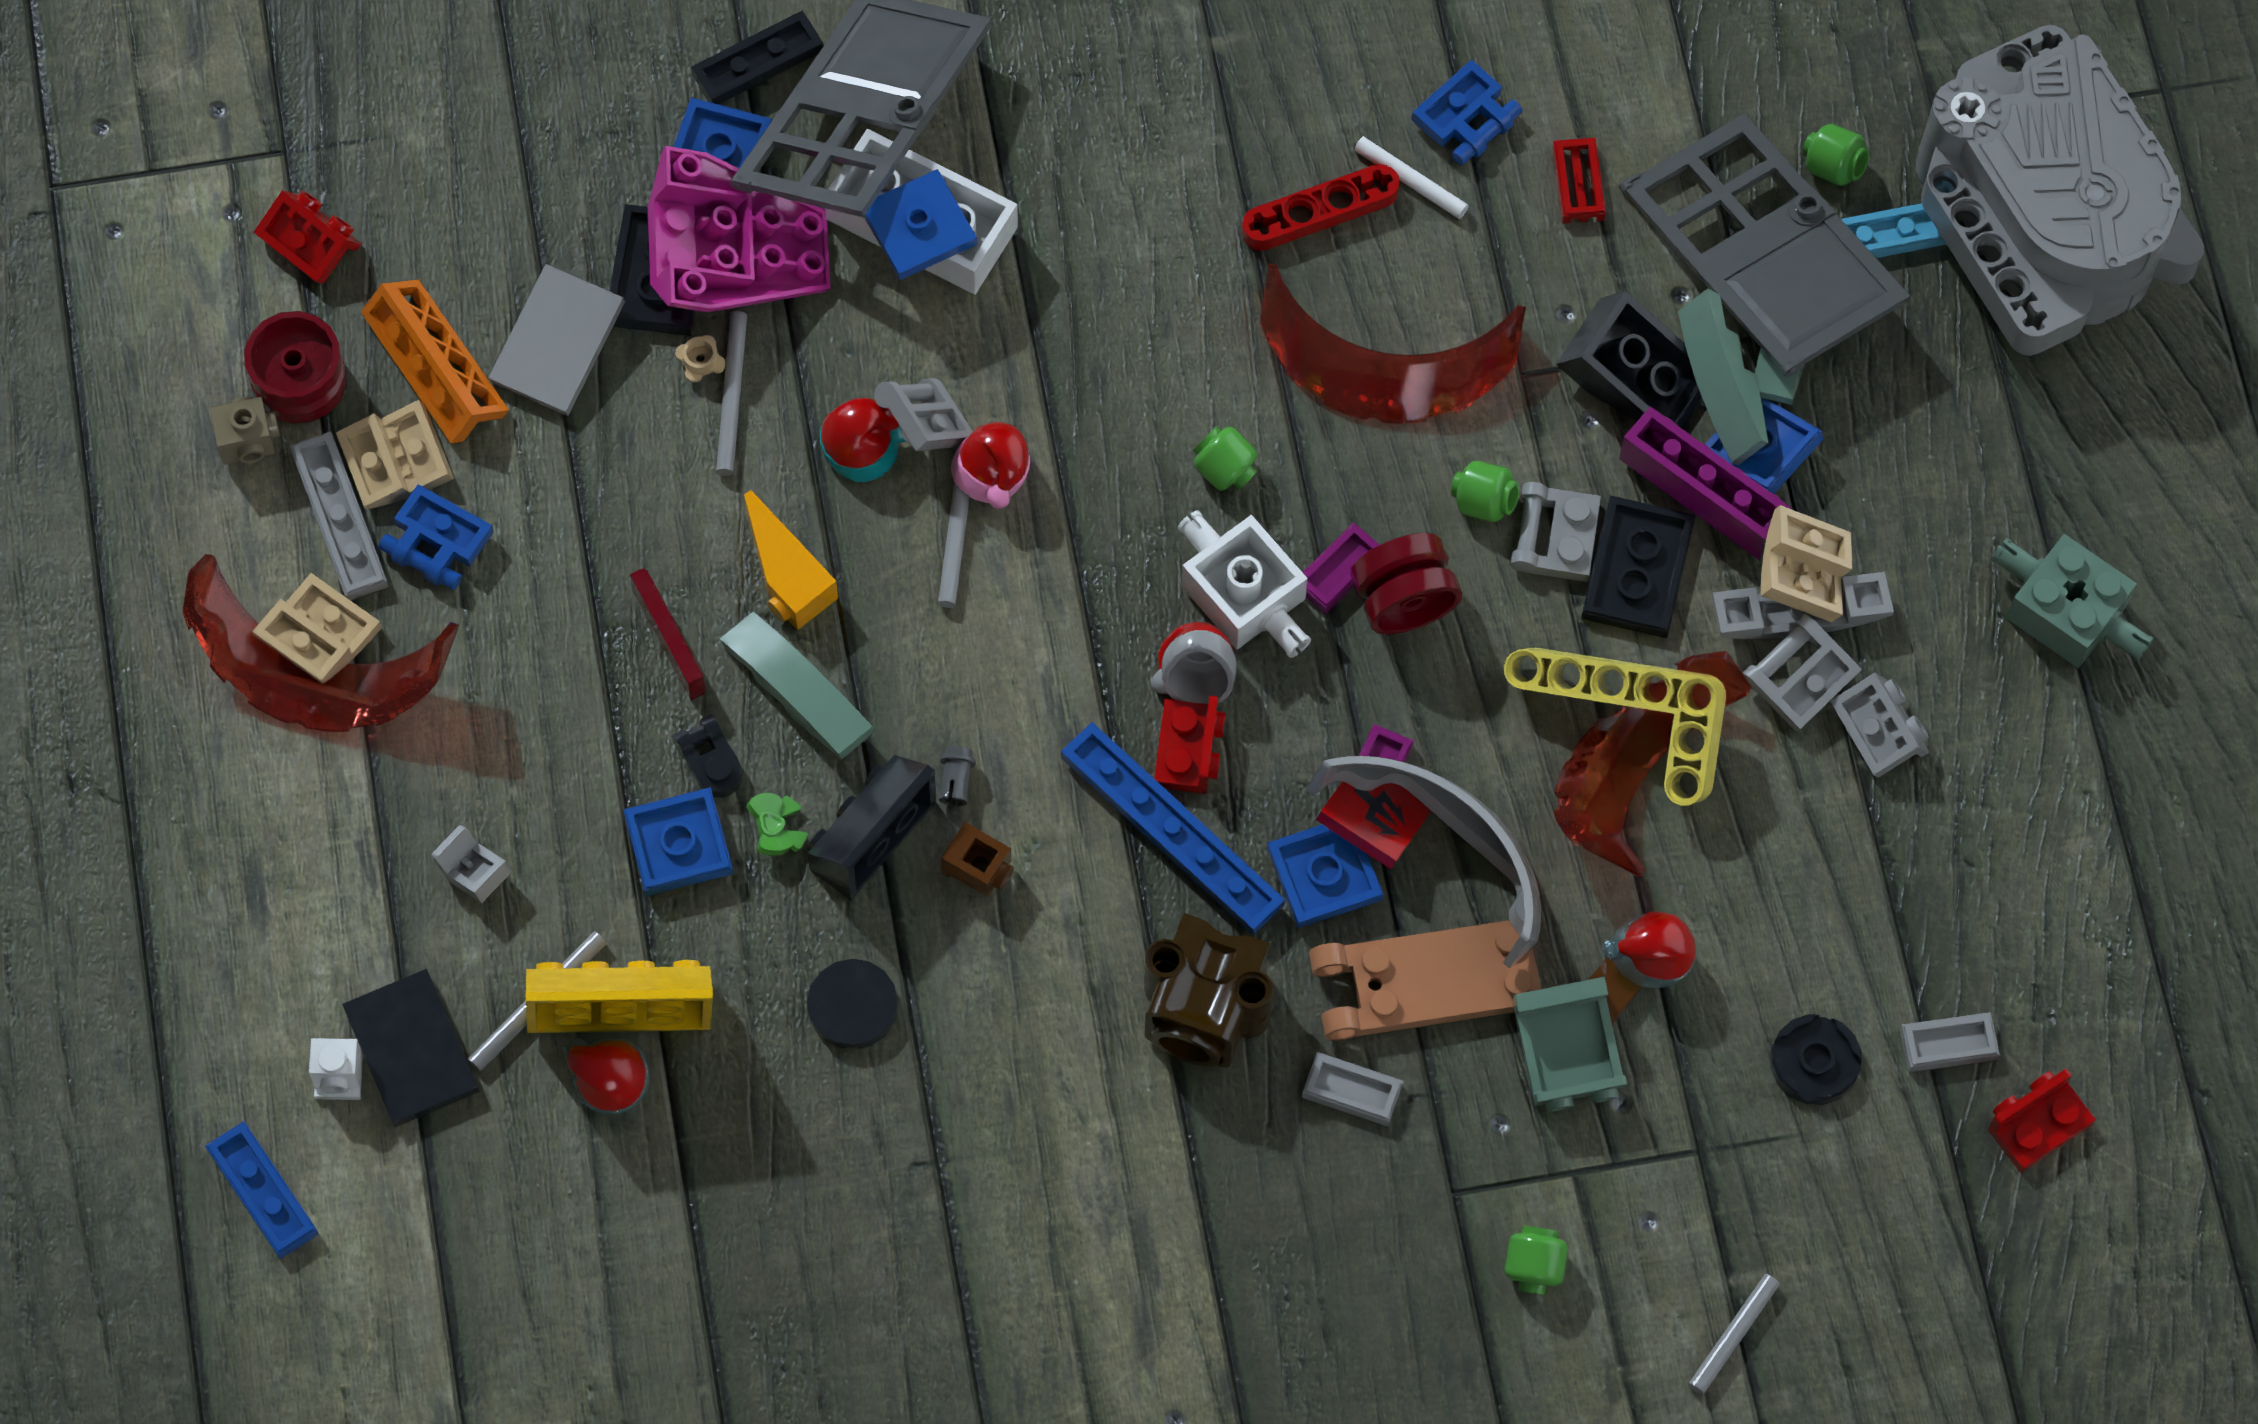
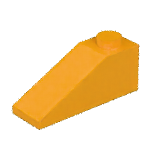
M749 490L744 494L746 514L769 601H767L768 607L781 622L784 623L788 620L799 630L838 599L837 581L756 494Z

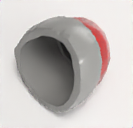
M1204 622L1188 623L1174 629L1163 641L1159 649V670L1152 677L1151 686L1156 693H1168L1171 698L1178 701L1208 704L1210 695L1218 696V703L1223 702L1231 693L1236 677V658L1229 638L1217 627Z

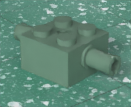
M2063 534L2045 559L2042 557L2039 560L2011 542L2009 538L2002 542L2003 546L2000 545L1991 561L2023 581L2022 588L2014 597L2006 619L2077 668L2083 664L2100 640L2104 641L2105 639L2132 656L2134 660L2139 661L2143 655L2142 653L2146 652L2154 638L2121 617L2137 586L2136 582L2066 534Z

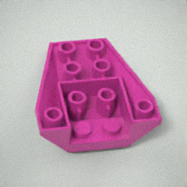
M665 146L661 153L648 203L650 285L668 306L703 312H713L827 292L830 289L828 227L825 210L818 206L756 191L747 193L735 190L730 186L729 182L739 168L706 152Z

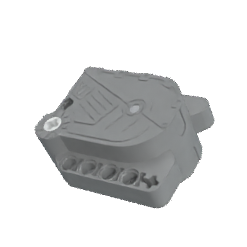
M2041 26L1966 61L1959 68L1956 79L1940 87L1936 93L1916 157V172L1921 184L1924 185L1921 193V203L2009 344L2016 352L2029 356L2039 354L2076 336L2082 331L2084 325L2101 324L2105 320L2113 318L2126 310L2129 311L2147 293L2153 278L2179 285L2189 282L2193 279L2204 254V245L2201 238L2180 207L2181 189L2178 175H2175L2161 144L2153 132L2148 130L2138 115L2136 106L2125 89L2120 87L2108 69V63L2088 35L2082 34L2071 40L2068 34L2058 26ZM2003 67H2013L2018 72H2009L2005 70ZM1962 220L1966 227L1959 225L1956 221ZM1984 255L1988 262L1983 261L1979 256ZM2001 290H2007L2012 297L2004 295Z

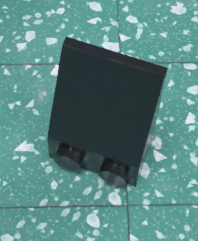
M1626 290L1599 299L1556 363L1560 369L1586 392L1636 421L1651 406L1682 429L1702 399L1685 343Z

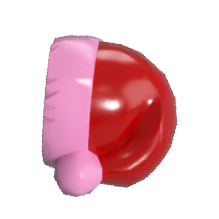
M990 422L977 427L959 445L954 454L951 465L953 481L961 491L974 500L989 503L995 509H1004L1009 504L1010 497L1022 487L1029 472L1030 455L1027 442L1023 434L1011 424Z

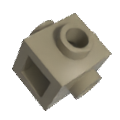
M238 397L231 400L229 404L210 407L216 443L223 465L239 461L254 463L262 460L265 456L275 454L272 438L280 436L275 411L266 412L262 397Z

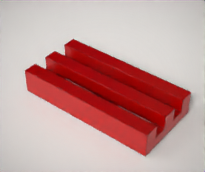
M1596 137L1553 141L1552 151L1562 224L1571 223V219H1579V222H1588V218L1596 217V221L1605 220L1606 210ZM1579 149L1587 150L1594 206H1587ZM1564 150L1570 151L1577 207H1571Z

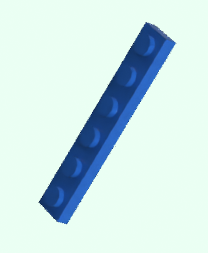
M1093 722L1061 750V759L1252 935L1262 928L1284 906L1285 899Z

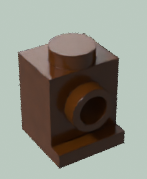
M964 822L941 857L943 875L949 878L952 876L987 897L994 887L1002 890L1014 871V867L1009 864L1011 862V848ZM976 863H985L988 868L985 872H982L973 866Z

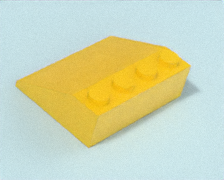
M696 960L675 961L673 967H655V963L652 961H632L624 968H609V963L601 961L585 962L582 964V968H563L562 963L543 962L536 964V969H526L527 1033L710 1030L713 1003L710 966H701L700 962Z

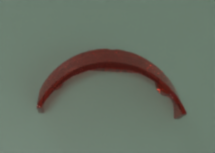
M1269 263L1260 325L1265 340H1268L1275 355L1286 368V374L1299 387L1303 385L1310 392L1323 399L1325 405L1346 415L1363 420L1375 418L1382 423L1408 424L1426 422L1429 417L1451 411L1455 413L1472 406L1476 399L1490 391L1502 379L1505 380L1516 366L1526 306L1517 305L1492 330L1456 348L1418 355L1384 353L1350 343L1318 324L1294 299L1286 287L1277 265Z
M205 554L189 570L182 611L188 630L193 628L201 647L210 659V668L223 683L228 680L237 690L248 697V704L270 717L288 724L298 723L305 729L323 732H349L351 728L373 724L379 726L395 719L399 714L413 707L439 681L460 626L457 623L450 622L437 638L421 649L404 657L373 664H347L322 684L253 635L252 631L259 623L244 609L232 593L221 573L215 556Z
M1726 651L1692 655L1675 663L1677 670L1707 674L1720 680L1726 690L1725 707L1746 697L1752 689L1750 683ZM1663 680L1657 683H1650L1649 692L1655 700L1662 701L1666 696L1667 686ZM1699 683L1694 687L1692 697L1696 705L1706 708L1710 703L1711 693L1705 685ZM1624 706L1611 717L1599 718L1573 749V755L1564 764L1556 783L1554 793L1559 800L1558 809L1554 810V816L1563 833L1572 843L1641 878L1645 868L1622 837L1624 818L1639 785L1653 766L1669 750L1674 714Z

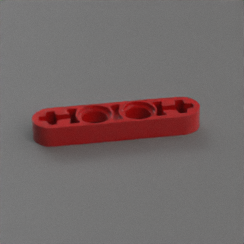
M1372 165L1254 207L1243 217L1241 231L1243 241L1254 250H1268L1386 208L1397 199L1400 183L1398 174L1388 165ZM1379 180L1382 185L1387 184V191L1381 193L1378 187L1372 188L1373 181ZM1335 192H1344L1351 197L1352 203L1346 208L1339 209L1333 207L1329 203L1328 198ZM1365 192L1364 201H1361L1360 193ZM1296 206H1304L1310 209L1313 217L1307 222L1298 223L1290 218L1289 212ZM1277 214H1281L1282 226L1285 229H1281L1280 221L1276 222ZM1260 222L1263 227H1268V234L1262 235L1259 230H1254V223Z

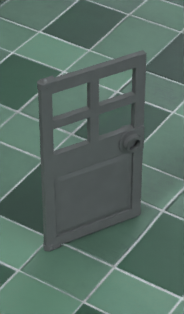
M855 0L744 163L729 182L730 186L735 190L747 193L756 191L864 218L993 25L992 19L913 0ZM801 109L842 118L826 143L785 134ZM858 122L899 132L883 157L842 147ZM775 147L816 157L799 182L759 173V170ZM832 161L873 170V173L857 196L816 187V184Z
M1745 113L1644 173L1634 174L1619 185V189L1628 196L1710 290L1720 294L1722 304L1780 368L1785 377H1789L1803 369L1805 363L1910 301V295ZM1743 137L1764 161L1723 185L1702 160ZM1689 169L1710 193L1668 217L1647 192ZM1776 173L1796 197L1755 221L1734 196L1771 174ZM1721 205L1742 230L1701 254L1682 233L1680 228Z

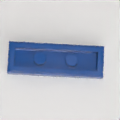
M244 1121L205 1145L207 1152L279 1259H282L319 1235L316 1227Z

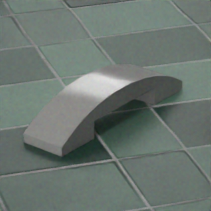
M1885 572L1842 577L1843 615L1833 622L1761 596V593L1757 594L1756 587L1713 592L1711 597L1719 634L1721 637L1737 639L1786 638L1795 629L1794 623L1803 614L1810 616L1826 633L1867 624L1892 616L1894 610Z

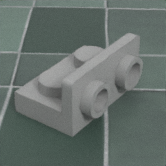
M1874 672L1830 702L1871 772L1879 778L1915 754L1920 757L1928 754L1929 750L1923 741L1929 737L1915 715L1909 718L1904 710L1902 703L1907 700L1893 678L1887 681L1884 677Z

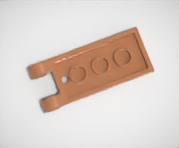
M1510 920L1350 945L1327 943L1316 946L1308 952L1312 974L1316 977H1331L1341 973L1352 972L1359 1009L1349 1006L1337 1007L1322 1013L1321 1020L1325 1039L1340 1041L1363 1035L1513 1013L1512 999L1515 994L1541 989L1533 948L1510 969L1503 963L1520 937L1511 925ZM1371 981H1377L1380 983L1381 988L1374 991L1369 988L1368 984Z

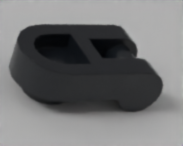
M712 714L700 719L699 726L687 732L685 729H681L672 734L676 748L701 789L711 787L713 797L719 798L729 796L738 789L742 780L739 760ZM709 741L714 750L699 756L695 747Z

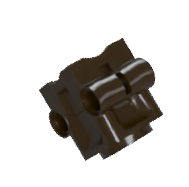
M1183 913L1174 939L1157 940L1146 951L1144 991L1150 1004L1145 1014V1038L1164 1053L1181 1061L1206 1067H1230L1241 1036L1246 1038L1258 1037L1269 1026L1273 986L1267 976L1268 966L1266 963L1270 943L1248 935H1225L1214 929L1206 920Z

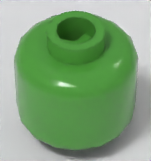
M1826 124L1817 133L1812 132L1807 137L1803 146V155L1806 157V167L1809 173L1835 185L1845 186L1852 180L1857 181L1864 174L1869 163L1870 151L1866 148L1863 136L1835 124Z
M1216 426L1192 450L1197 455L1193 462L1194 468L1218 491L1227 490L1232 485L1240 490L1257 473L1251 465L1256 461L1258 452L1234 427L1228 426L1221 430Z
M1483 461L1470 462L1463 472L1458 471L1455 474L1451 485V495L1456 498L1459 511L1465 516L1488 522H1498L1505 515H1511L1519 498V483L1514 480L1510 469Z
M1522 1226L1521 1233H1514L1510 1236L1504 1273L1510 1280L1519 1282L1518 1291L1545 1295L1546 1286L1556 1287L1563 1283L1568 1245L1564 1240L1558 1238L1559 1231Z

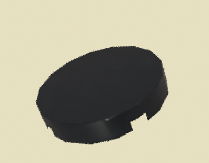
M848 959L834 962L820 971L810 985L807 1007L811 1025L822 1039L835 1047L845 1049L847 1047H858L860 1049L872 1046L887 1035L896 1020L898 999L895 985L884 970L869 961Z
M1807 1014L1792 1019L1779 1031L1770 1051V1069L1777 1085L1789 1097L1805 1104L1825 1105L1840 1100L1853 1088L1861 1070L1862 1051L1856 1036L1843 1022L1834 1018L1830 1020L1826 1017H1820V1015Z

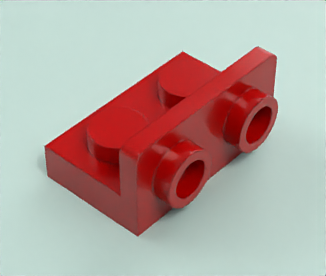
M282 190L253 233L314 281L324 284L347 249L357 251L362 243L351 235L354 228L335 215L329 218L319 209L322 207V203L309 193L301 190L299 194Z
M1209 695L1208 704L1170 699L1164 700L1154 779L1165 789L1207 794L1208 779L1217 780L1220 753L1212 752L1214 737L1223 738L1226 712L1217 711L1218 696Z
M2067 1068L2055 1076L2051 1071L2046 1072L2029 1086L2030 1093L2019 1100L2015 1095L2010 1096L1992 1111L1995 1116L1988 1131L2020 1174L2093 1126L2096 1118L2069 1085L2072 1075Z

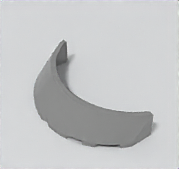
M1347 756L1324 760L1307 788V792L1315 796L1325 786L1335 781H1344L1354 788L1363 791L1373 790L1387 783L1401 785L1514 884L1517 896L1509 910V920L1520 937L1503 963L1510 969L1534 947L1538 940L1541 925V901L1538 884L1530 862L1519 842L1494 812L1475 796L1455 783L1411 764L1370 756Z

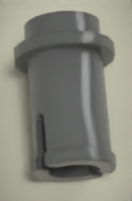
M951 746L947 747L946 754L941 756L940 761L944 764L941 794L939 795L941 803L954 806L955 799L958 800V806L968 803L967 794L970 770L976 766V760L972 757L973 751L971 749Z

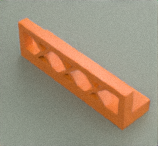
M420 280L381 284L363 308L361 314L451 444L464 442L478 422L503 419L509 411L508 407ZM411 295L419 308L408 303L404 296ZM426 328L436 332L442 341L431 336ZM448 360L459 365L465 374L454 369ZM471 393L482 398L487 406L480 407Z

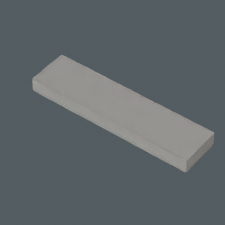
M331 431L290 445L291 453L344 596L351 601L388 588L387 579Z

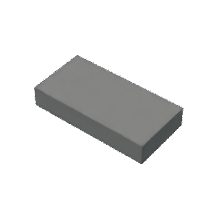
M1991 1012L1902 1024L1899 1029L1908 1072L1998 1060L2000 1056Z
M1317 1052L1302 1093V1098L1389 1127L1404 1081Z

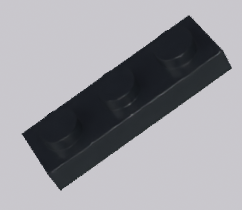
M802 10L691 66V72L710 103L720 104L819 54L824 44Z

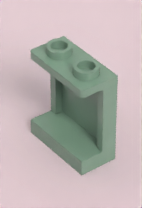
M1605 977L1514 995L1512 1002L1535 1107L1546 1105L1547 1112L1564 1110L1574 1107L1573 1099L1591 1096L1592 1103L1609 1101L1619 1098L1617 1090L1625 1089L1627 1086L1626 1076H1623L1606 999L1608 990Z

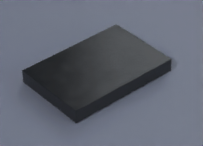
M625 204L609 290L623 297L625 303L613 327L691 336L695 310L668 306L650 285L648 207Z
M1610 495L1581 619L1667 639L1696 515Z
M427 969L342 1004L394 1128L480 1092Z

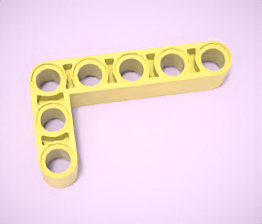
M1542 648L1519 649L1507 657L1504 664V675L1507 681L1516 688L1673 713L1674 718L1664 781L1667 797L1675 804L1687 806L1701 802L1711 794L1726 701V690L1722 682L1716 677ZM1526 656L1531 657L1537 665V673L1532 680L1526 679L1520 671L1521 661ZM1568 663L1574 664L1580 672V680L1575 687L1569 686L1563 678V670ZM1611 670L1618 671L1623 678L1624 685L1619 694H1614L1607 688L1606 677ZM1654 677L1661 678L1667 686V693L1662 701L1655 700L1649 692V684ZM1699 683L1705 685L1711 693V700L1706 708L1696 705L1692 697L1694 687ZM1691 728L1698 729L1703 734L1704 746L1700 752L1692 751L1686 743V735ZM1685 772L1692 774L1698 782V789L1694 796L1686 795L1680 788V778Z

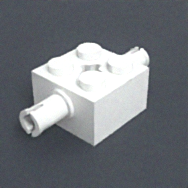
M1194 511L1190 514L1193 518L1192 521L1185 517L1177 529L1199 553L1182 565V588L1216 627L1229 638L1236 650L1262 631L1267 630L1285 650L1289 658L1298 655V652L1295 650L1297 647L1302 652L1311 642V638L1301 630L1287 613L1305 600L1308 578L1252 515L1221 537L1202 517L1199 511Z

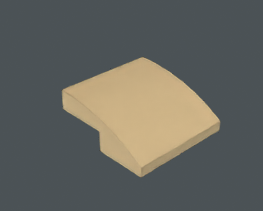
M420 400L381 419L376 414H372L336 432L362 503L366 509L381 507L407 499L418 484L431 490L454 479L428 410Z
M1780 505L1774 510L1766 538L1761 572V596L1829 622L1835 621L1843 615L1841 577L1852 570L1851 532Z
M310 573L286 602L280 599L252 633L323 684L360 653L382 627L379 620Z

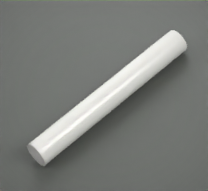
M1364 136L1357 142L1354 148L1355 152L1375 165L1383 164L1393 168L1401 182L1456 218L1461 219L1469 207L1468 204Z

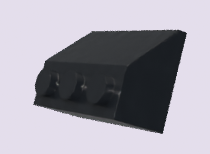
M893 755L885 765L879 763L875 766L865 780L866 787L856 798L854 796L847 798L836 814L838 819L827 831L825 829L818 831L807 847L809 851V869L851 901L937 803L935 770L929 765Z

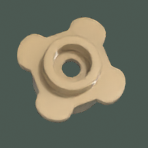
M709 335L694 337L685 344L678 346L675 352L676 359L683 362L686 369L685 378L690 382H699L703 376L712 372L719 374L726 366L725 359L717 353L716 340ZM698 356H703L705 358L702 362H699L696 359Z

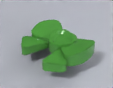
M762 793L751 798L746 807L756 819L760 835L757 851L766 856L782 855L790 849L798 852L804 844L808 833L782 829L785 826L784 818L797 814L801 810V805L789 796H784L782 799L779 795L773 793Z

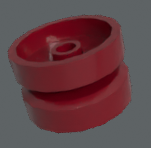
M301 311L280 312L263 320L250 333L244 348L245 369L250 380L252 392L255 398L262 397L266 412L275 411L277 420L291 424L307 423L329 414L341 401L347 386L346 366L341 354L339 341L331 326L318 316Z
M1417 533L1389 540L1365 553L1351 567L1350 575L1358 595L1363 599H1367L1364 604V611L1371 629L1377 634L1392 635L1424 627L1454 610L1461 602L1462 590L1455 573L1450 569H1446L1449 558L1441 538L1436 534Z

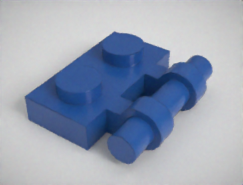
M1470 60L1412 112L1411 120L1441 147L1455 137L1461 145L1451 155L1456 163L1463 166L1472 157L1478 158L1487 150L1486 144L1497 134H1505L1514 125L1513 120L1523 112V109L1513 99L1503 107L1494 101L1501 95L1502 86L1473 60ZM1481 113L1488 121L1475 131L1468 123Z
M418 484L394 518L395 525L403 529L405 533L400 540L385 534L378 548L391 555L392 562L401 567L409 565L423 573L424 579L435 586L443 584L451 590H455L462 580V575L450 569V565L456 559L470 567L494 531L491 524ZM421 540L439 550L433 559L416 550Z

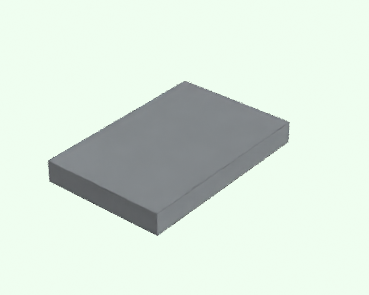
M545 264L488 379L493 384L569 416L625 303L624 298Z

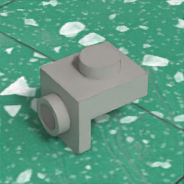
M459 825L431 855L436 865L451 884L481 903L513 872L504 859L477 843L470 831L462 825Z

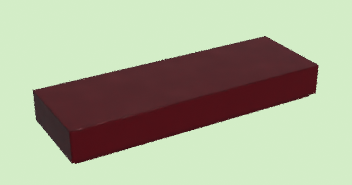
M642 568L631 573L633 593L690 700L704 695L705 683L703 674L648 570Z

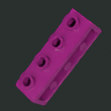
M1651 406L1624 436L1619 457L1622 462L1755 558L1760 560L1763 557L1774 510L1780 505L1791 509L1789 505Z

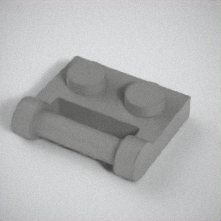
M936 378L922 379L918 384L899 385L894 381L881 382L875 388L874 398L876 403L880 407L890 409L902 428L903 438L916 451L959 447L973 432L944 385ZM911 401H920L923 404H912Z
M1538 482L1524 483L1521 492L1524 508L1517 550L1512 552L1511 567L1514 570L1525 573L1588 582L1601 496L1548 488L1546 485ZM1541 506L1554 508L1547 556L1535 553Z
M1803 614L1794 623L1795 629L1757 666L1750 665L1741 675L1745 683L1752 690L1759 693L1796 732L1809 722L1862 670L1806 614ZM1807 641L1811 642L1818 650L1778 688L1769 678Z

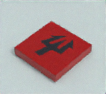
M1342 781L1320 811L1316 820L1389 869H1392L1431 813V810L1401 785L1387 783L1373 790L1363 791Z

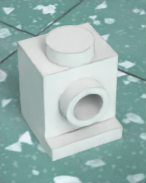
M311 1038L309 1075L314 1085V1098L325 1100H361L363 1054L358 1040Z

